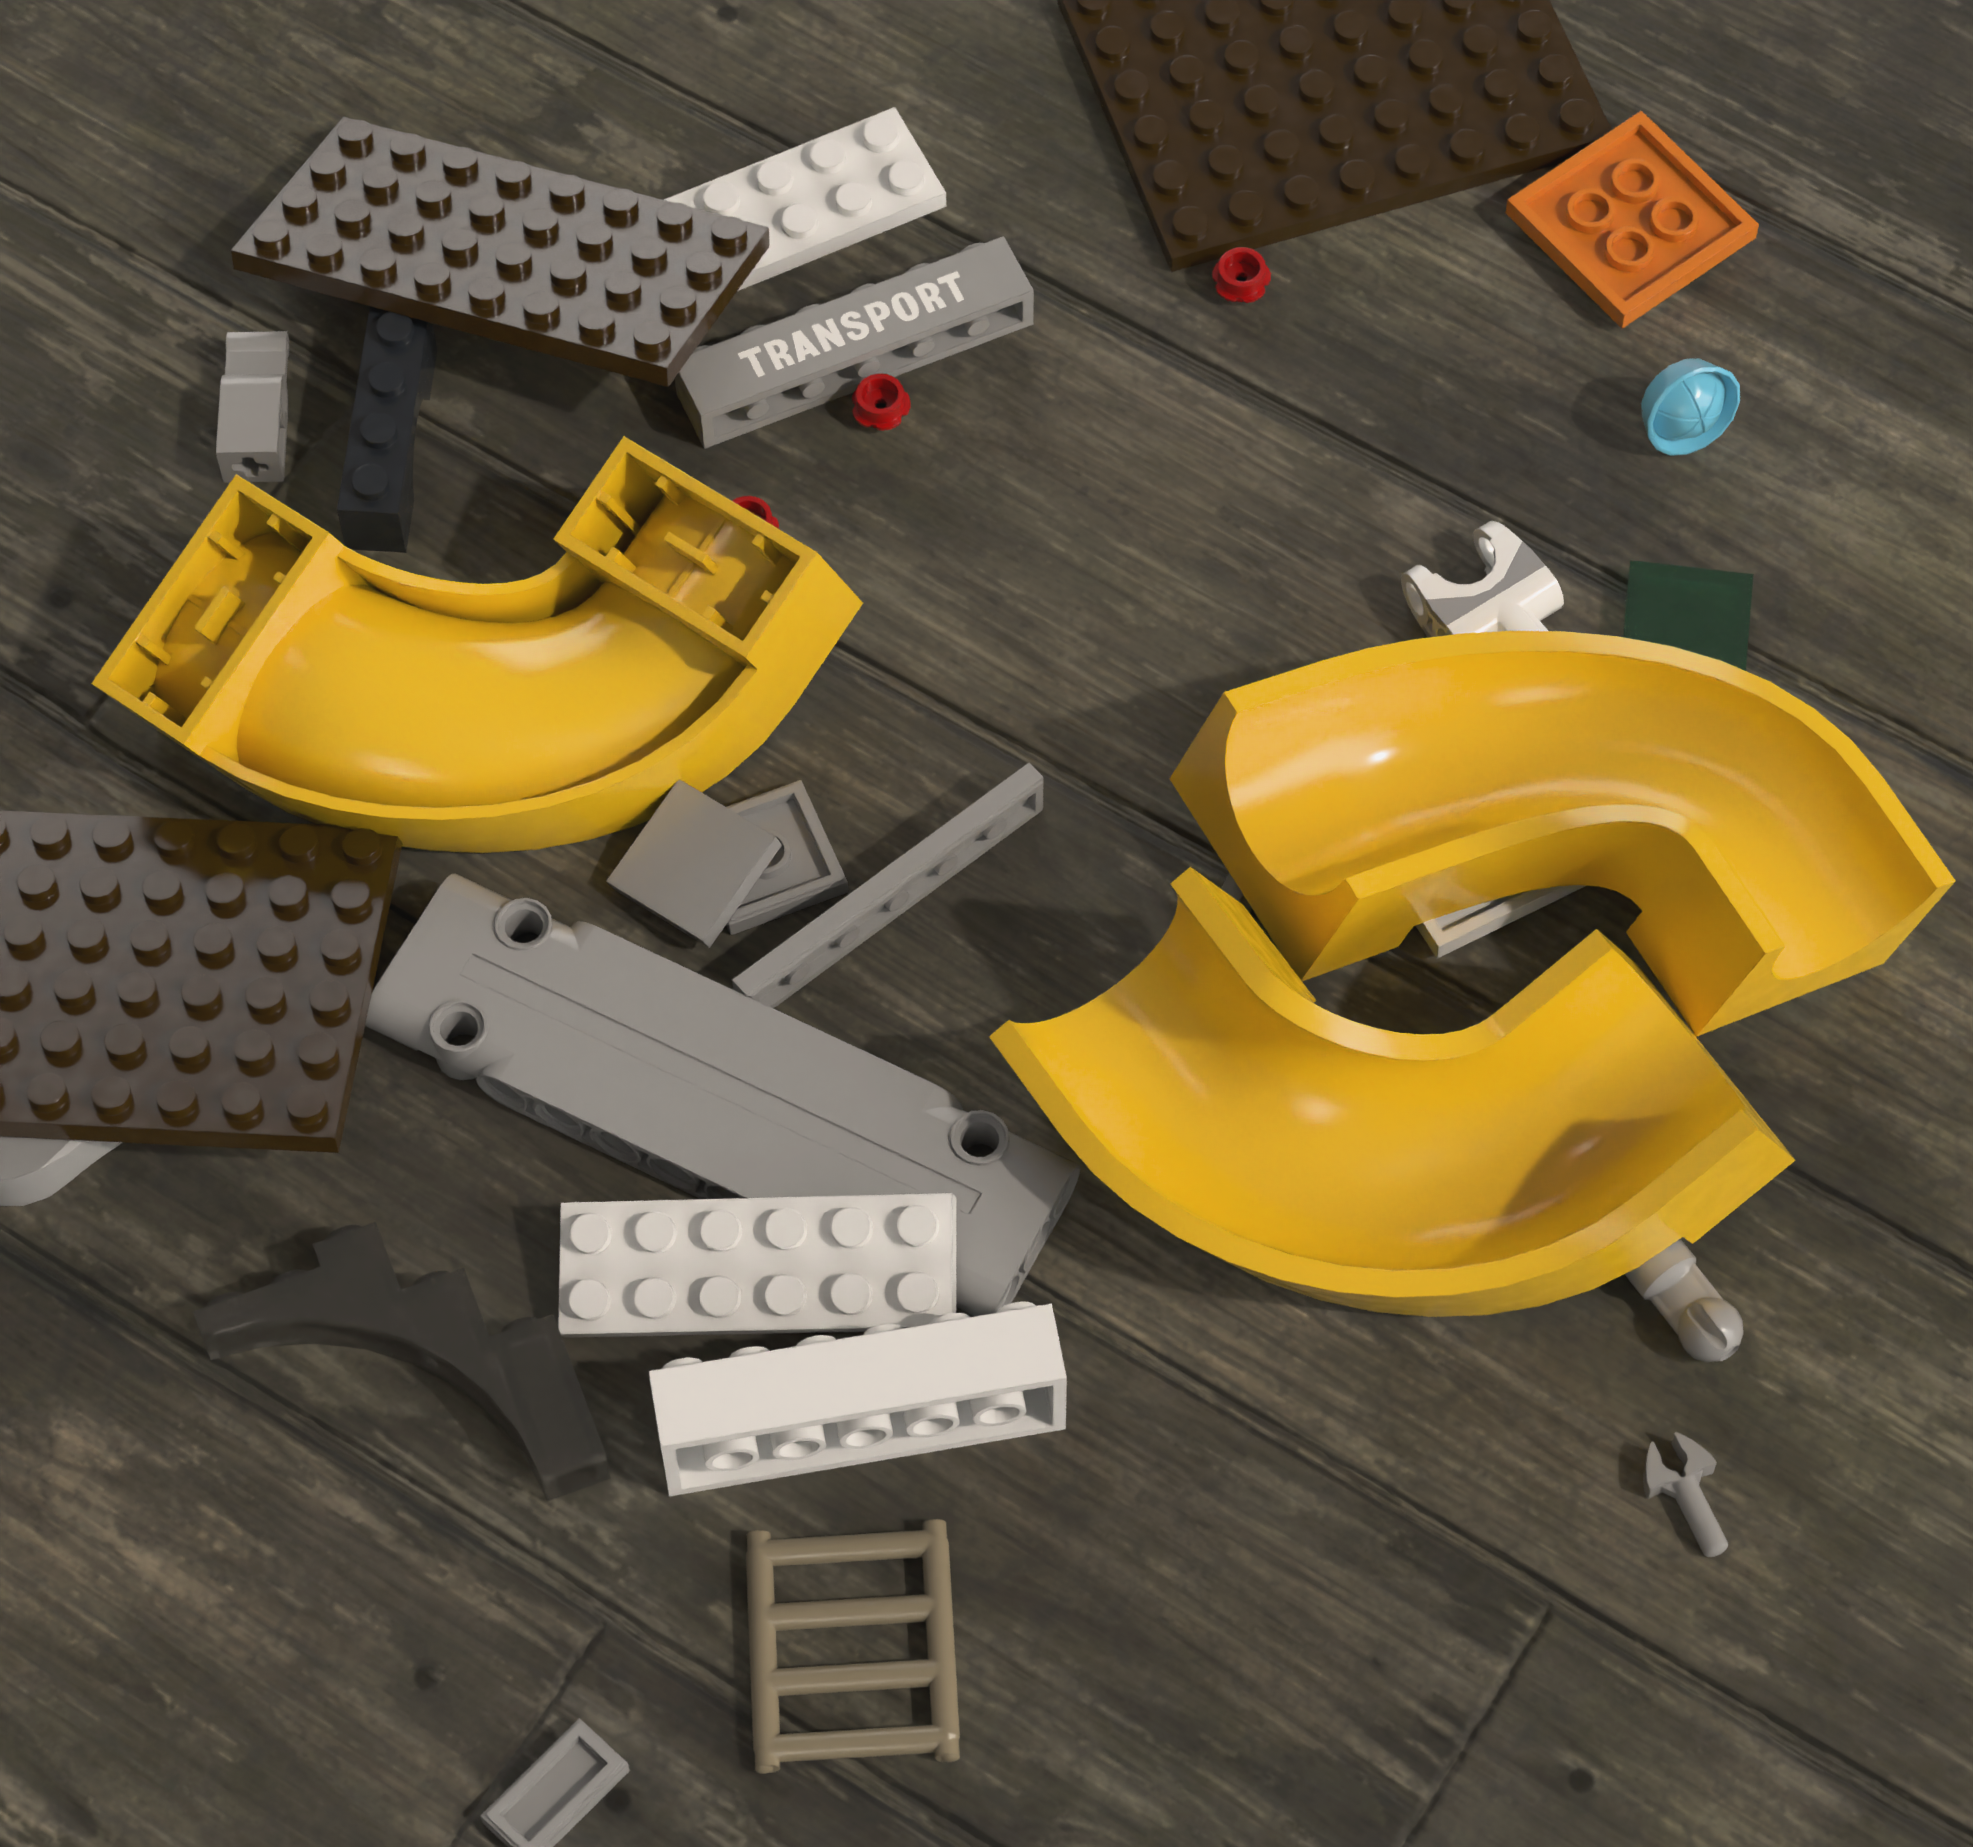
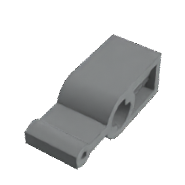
M287 331L227 332L225 375H222L220 384L216 456L224 483L231 482L236 474L248 482H284L288 422L286 381L289 337Z

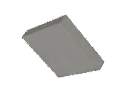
M679 779L606 882L615 891L710 948L782 844L772 834Z
M801 780L727 806L728 809L775 836L782 844L726 924L730 936L848 893V881Z

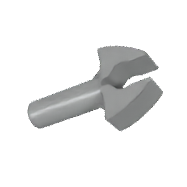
M1675 1432L1671 1444L1678 1458L1684 1464V1470L1680 1477L1676 1471L1664 1466L1661 1455L1652 1441L1646 1456L1643 1473L1646 1498L1650 1499L1660 1493L1674 1497L1703 1554L1706 1557H1715L1722 1554L1727 1549L1728 1542L1699 1486L1701 1477L1713 1474L1717 1462L1698 1443Z

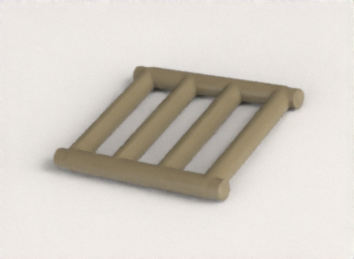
M941 1519L928 1520L922 1523V1530L786 1539H771V1533L763 1530L748 1532L746 1535V1573L755 1771L761 1774L779 1771L780 1762L935 1753V1760L940 1762L959 1760L960 1729L950 1555L946 1521ZM923 1558L924 1594L775 1604L773 1567ZM926 1622L928 1659L777 1668L776 1631ZM930 1687L932 1725L780 1734L779 1696Z

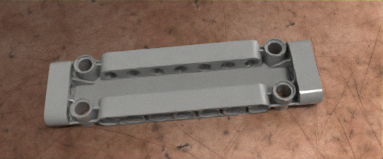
M456 873L449 875L440 885L375 986L370 999L366 1027L409 1048L420 1050L435 1057L441 1071L450 1078L468 1080L477 1077L476 1081L479 1087L497 1102L700 1199L953 1193L956 1196V1308L974 1317L996 1313L1001 1307L1012 1303L1066 1207L1080 1174L1081 1167L1079 1164L1008 1132L1004 1121L992 1112L984 1110L963 1111L961 1103L955 1096L926 1079L748 996L746 997L735 990L602 928L581 921H577L569 927L552 919L547 907L537 900L530 898L511 900ZM526 933L539 935L529 943L513 941L516 937ZM468 1034L475 1037L470 1043L455 1046L448 1044L452 1038L458 1035ZM977 1144L987 1145L995 1150L986 1157H975L965 1152L967 1148Z

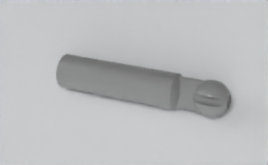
M1681 1239L1649 1259L1642 1266L1624 1274L1643 1299L1650 1300L1677 1333L1684 1351L1694 1359L1703 1362L1723 1361L1738 1350L1743 1336V1320L1734 1306L1720 1296L1696 1266V1257Z

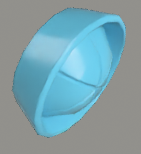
M1699 358L1683 359L1669 365L1656 375L1647 387L1641 402L1642 418L1648 439L1656 450L1669 456L1687 455L1705 448L1721 436L1734 419L1740 403V384L1732 372Z

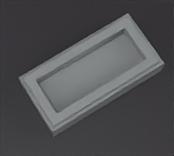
M579 1718L480 1815L482 1823L507 1847H554L630 1771L629 1765Z

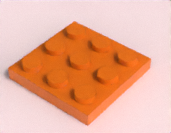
M1642 111L1507 199L1506 214L1621 329L1756 239L1759 224Z

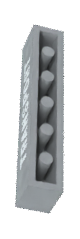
M1004 236L987 243H974L955 255L931 264L921 263L915 265L904 274L877 284L862 285L850 294L824 304L808 305L792 316L768 325L752 326L740 335L712 346L697 347L675 377L676 394L705 449L851 394L857 389L859 383L870 375L882 373L896 377L1033 325L1034 290Z

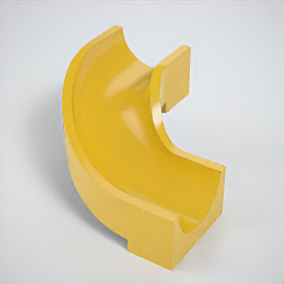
M623 436L553 540L566 553L555 565L543 573L525 580L508 583L477 584L441 580L400 570L372 560L344 546L328 531L236 474L91 684L154 729L246 790L283 811L312 823L337 825L353 830L361 828L370 829L377 834L398 836L403 843V847L429 851L492 853L537 850L588 841L642 824L651 819L679 779L698 791L703 792L727 777L767 740L792 709L863 602L818 552Z
M1565 631L1462 633L1381 645L1322 660L1224 692L1169 778L1280 953L1302 982L1397 948L1413 926L1468 907L1537 889L1572 885L1599 886L1617 891L1630 898L1642 910L1626 933L1696 1037L1884 964L1956 881L1881 774L1849 737L1813 707L1772 682L1726 662L1673 646L1619 636Z
M1189 867L1170 883L1177 892L1178 902L1176 913L1168 930L1148 956L1127 976L1103 994L1071 1012L1036 1023H1017L1008 1020L989 1036L1062 1138L1092 1173L1132 1208L1176 1237L1268 1283L1321 1301L1372 1312L1425 1317L1490 1315L1538 1307L1593 1290L1642 1266L1649 1259L1682 1237L1692 1244L1695 1243L1795 1161L1793 1156L1639 965L1597 929L1497 1012L1479 1024L1460 1031L1443 1034L1420 1035L1399 1033L1357 1023L1317 1006L1314 1003L1316 1001L1314 996L1245 906L1196 870Z

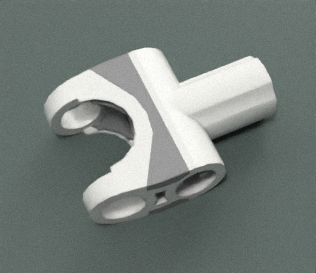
M1496 521L1487 522L1473 533L1476 550L1487 566L1485 568L1487 576L1483 580L1472 584H1456L1445 580L1437 573L1432 574L1421 565L1414 566L1401 576V585L1407 604L1428 638L1462 633L1548 631L1541 623V620L1561 609L1564 604L1561 588L1551 571L1529 546L1507 527Z

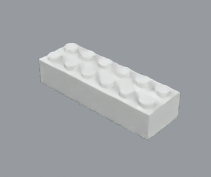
M1015 1302L1001 1307L993 1314L969 1317L964 1313H949L936 1317L927 1325L902 1328L896 1324H883L868 1329L861 1336L836 1340L832 1336L818 1335L800 1341L796 1347L772 1351L759 1346L746 1347L733 1352L729 1358L702 1362L697 1358H681L668 1362L662 1369L649 1371L669 1496L1066 1429L1067 1377L1052 1304L1035 1306L1031 1302Z

